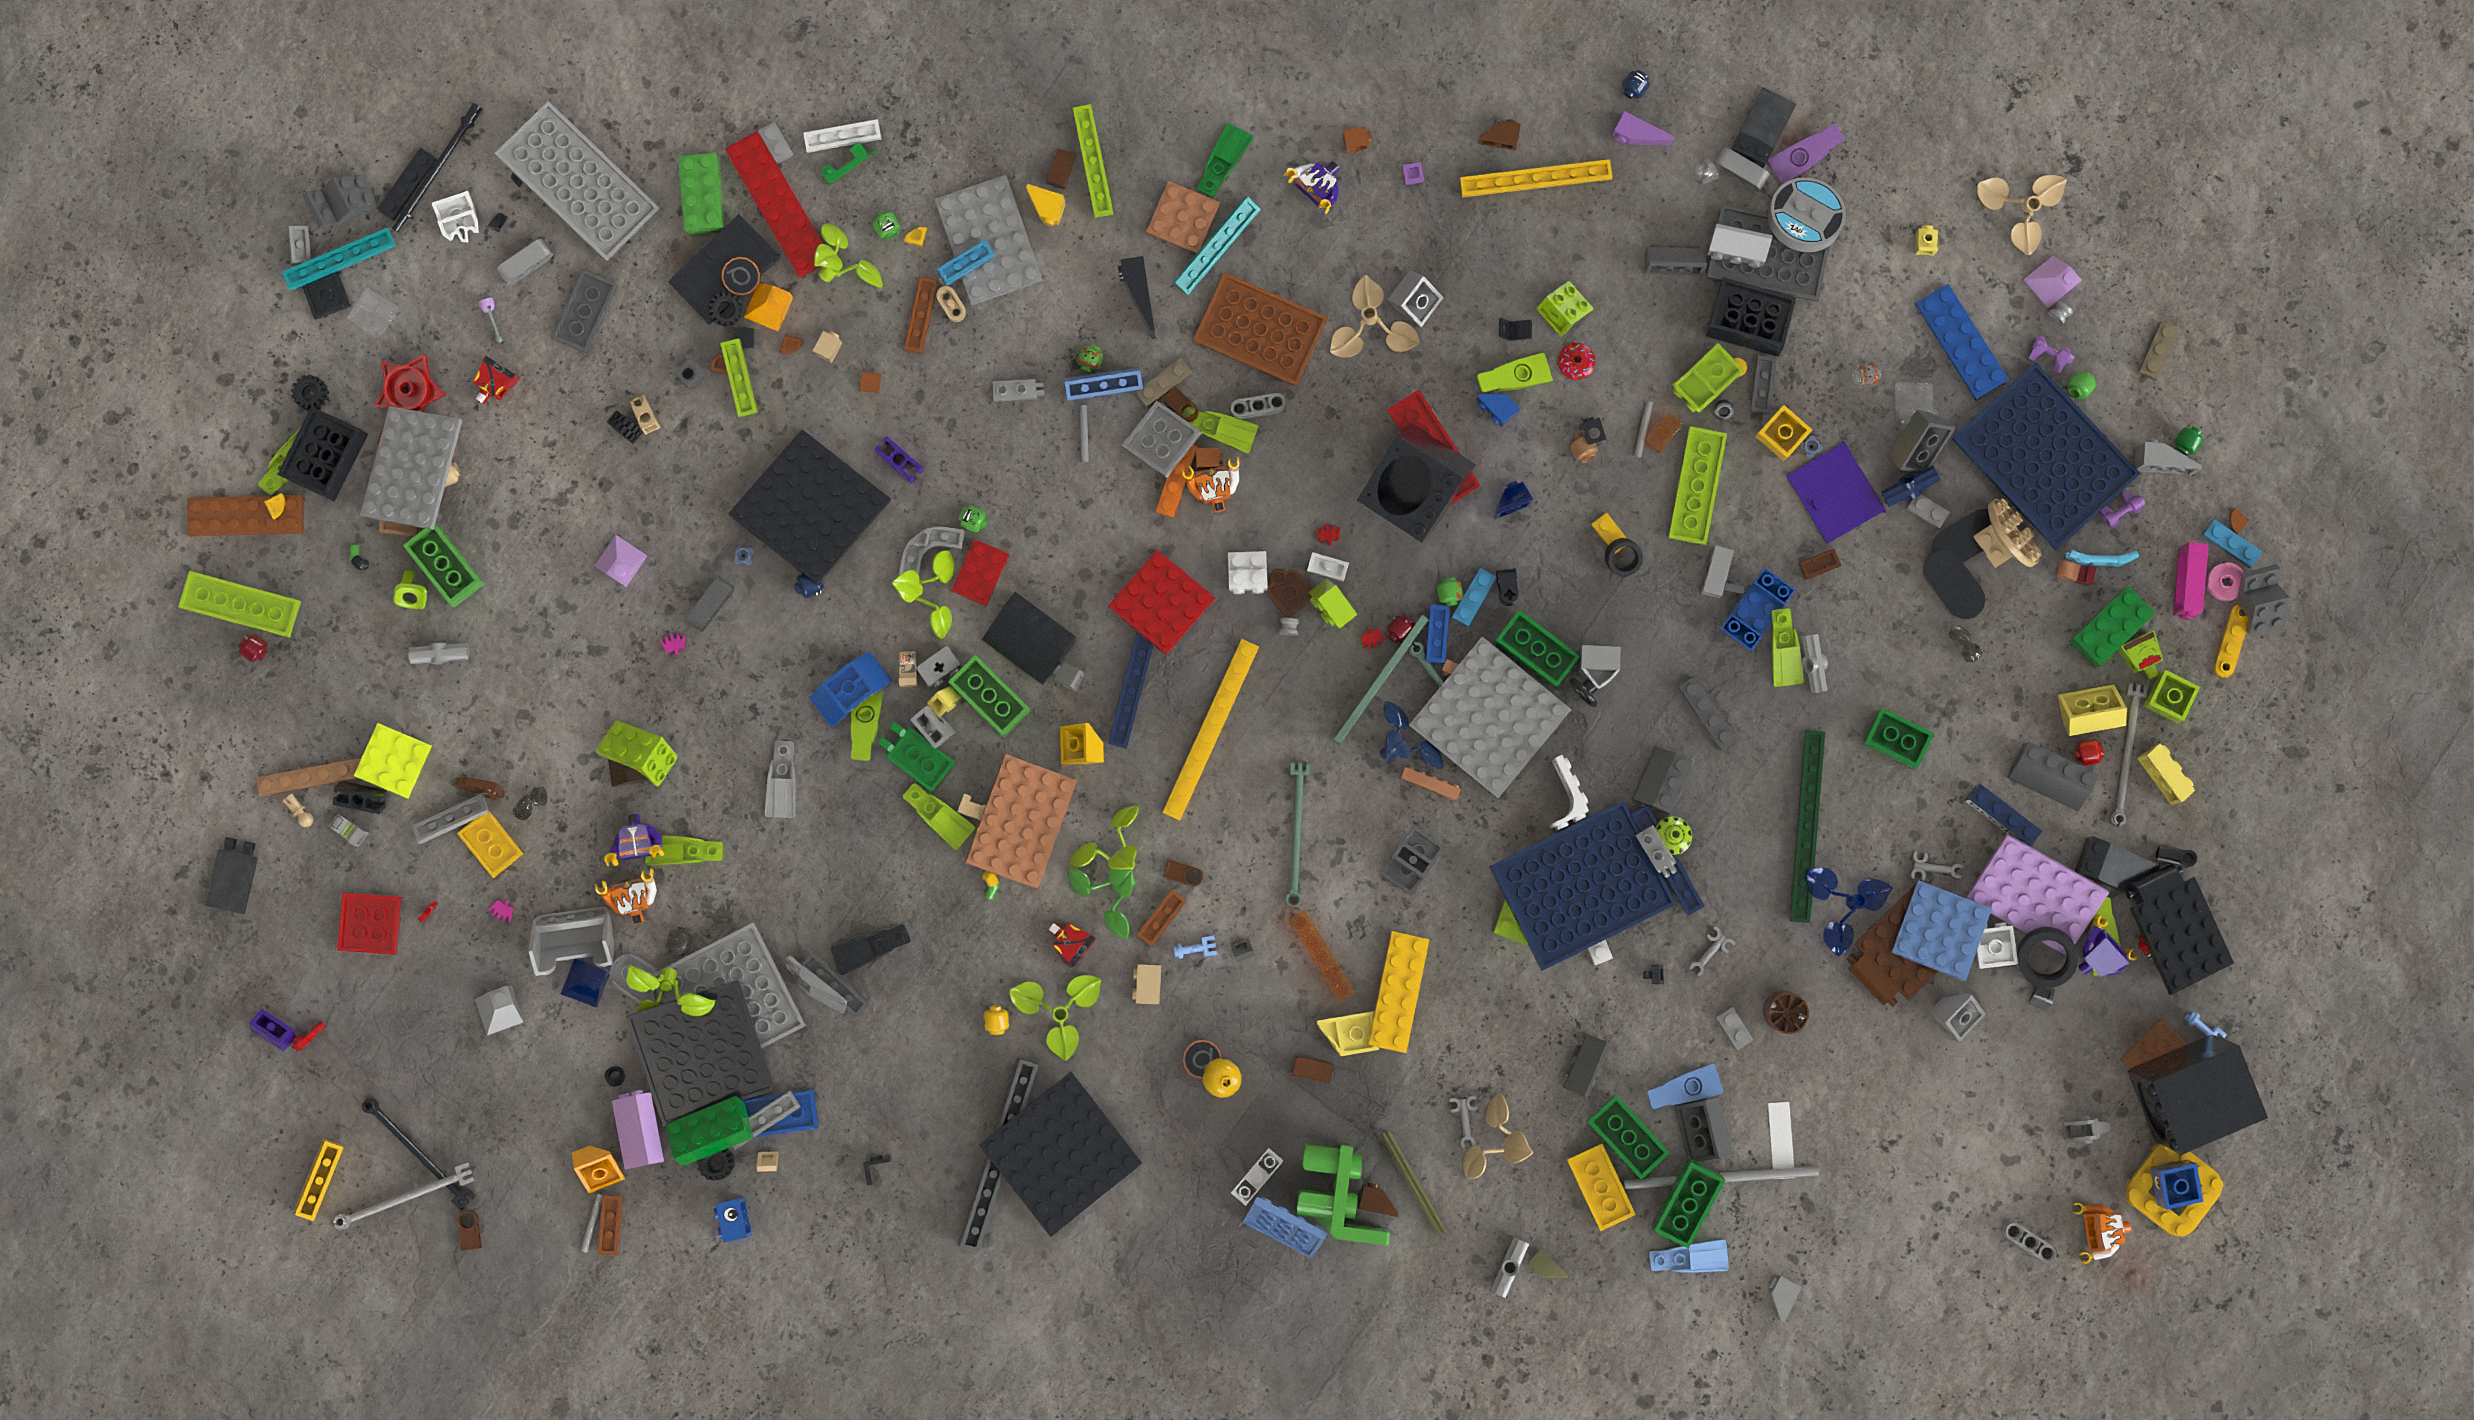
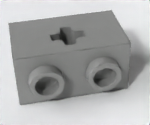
M946 646L917 666L916 669L930 688L933 686L937 688L944 683L943 679L947 676L953 677L962 666L949 647ZM937 665H940V666L945 665V666L943 667V670H944V671L941 672V673H940L939 671L935 672V671L937 670V667H936V666H937Z
M929 705L910 719L935 749L956 733L942 716L938 718Z

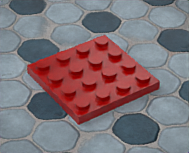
M1156 550L1110 602L1108 608L1167 656L1213 603L1215 597L1159 550Z

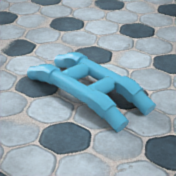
M2071 550L2070 553H2066L2064 559L2084 566L2120 567L2138 558L2139 554L2135 550L2118 556L2085 555Z

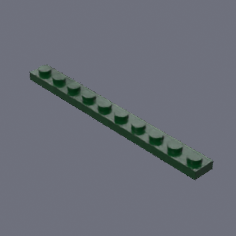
M1805 730L1790 922L1810 923L1825 731Z

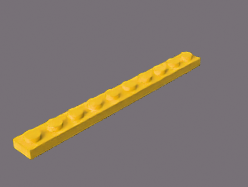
M1241 639L1162 812L1163 814L1179 821L1181 820L1259 646Z

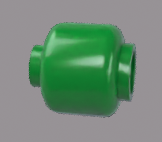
M2194 426L2191 429L2183 428L2174 440L2175 448L2187 456L2195 454L2204 442L2201 436L2202 432Z

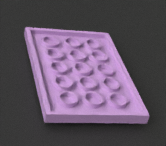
M2006 834L1967 894L1966 899L1992 908L1991 914L2026 934L2037 928L2052 927L2066 933L2075 945L2109 894V891ZM2050 940L2042 941L2044 944L2066 955V950L2061 944Z

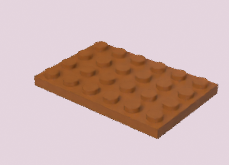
M1224 272L1193 342L1297 387L1328 317Z

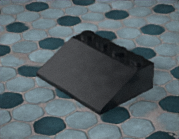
M1723 277L1706 336L1779 357L1785 345L1796 298Z
M311 407L277 475L335 502L368 433Z
M1014 592L982 640L1043 685L1077 641V637L1017 592Z

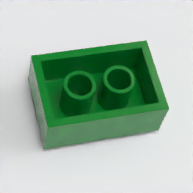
M1881 708L1877 711L1862 745L1914 770L1919 767L1934 733Z

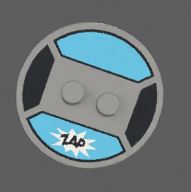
M1802 177L1784 183L1775 192L1768 208V223L1775 237L1787 247L1801 252H1816L1829 247L1838 238L1846 219V210L1840 195L1827 183L1814 178Z

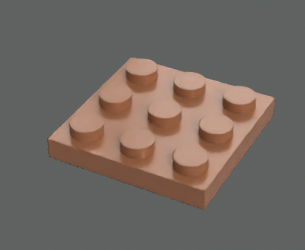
M1168 181L1146 230V234L1197 254L1206 239L1220 207V202Z

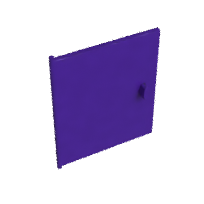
M1844 441L1841 442V445L1787 475L1788 480L1827 544L1878 514L1886 513L1885 508Z

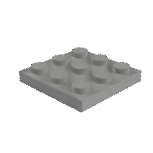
M1156 401L1122 446L1168 478L1202 433L1199 429Z

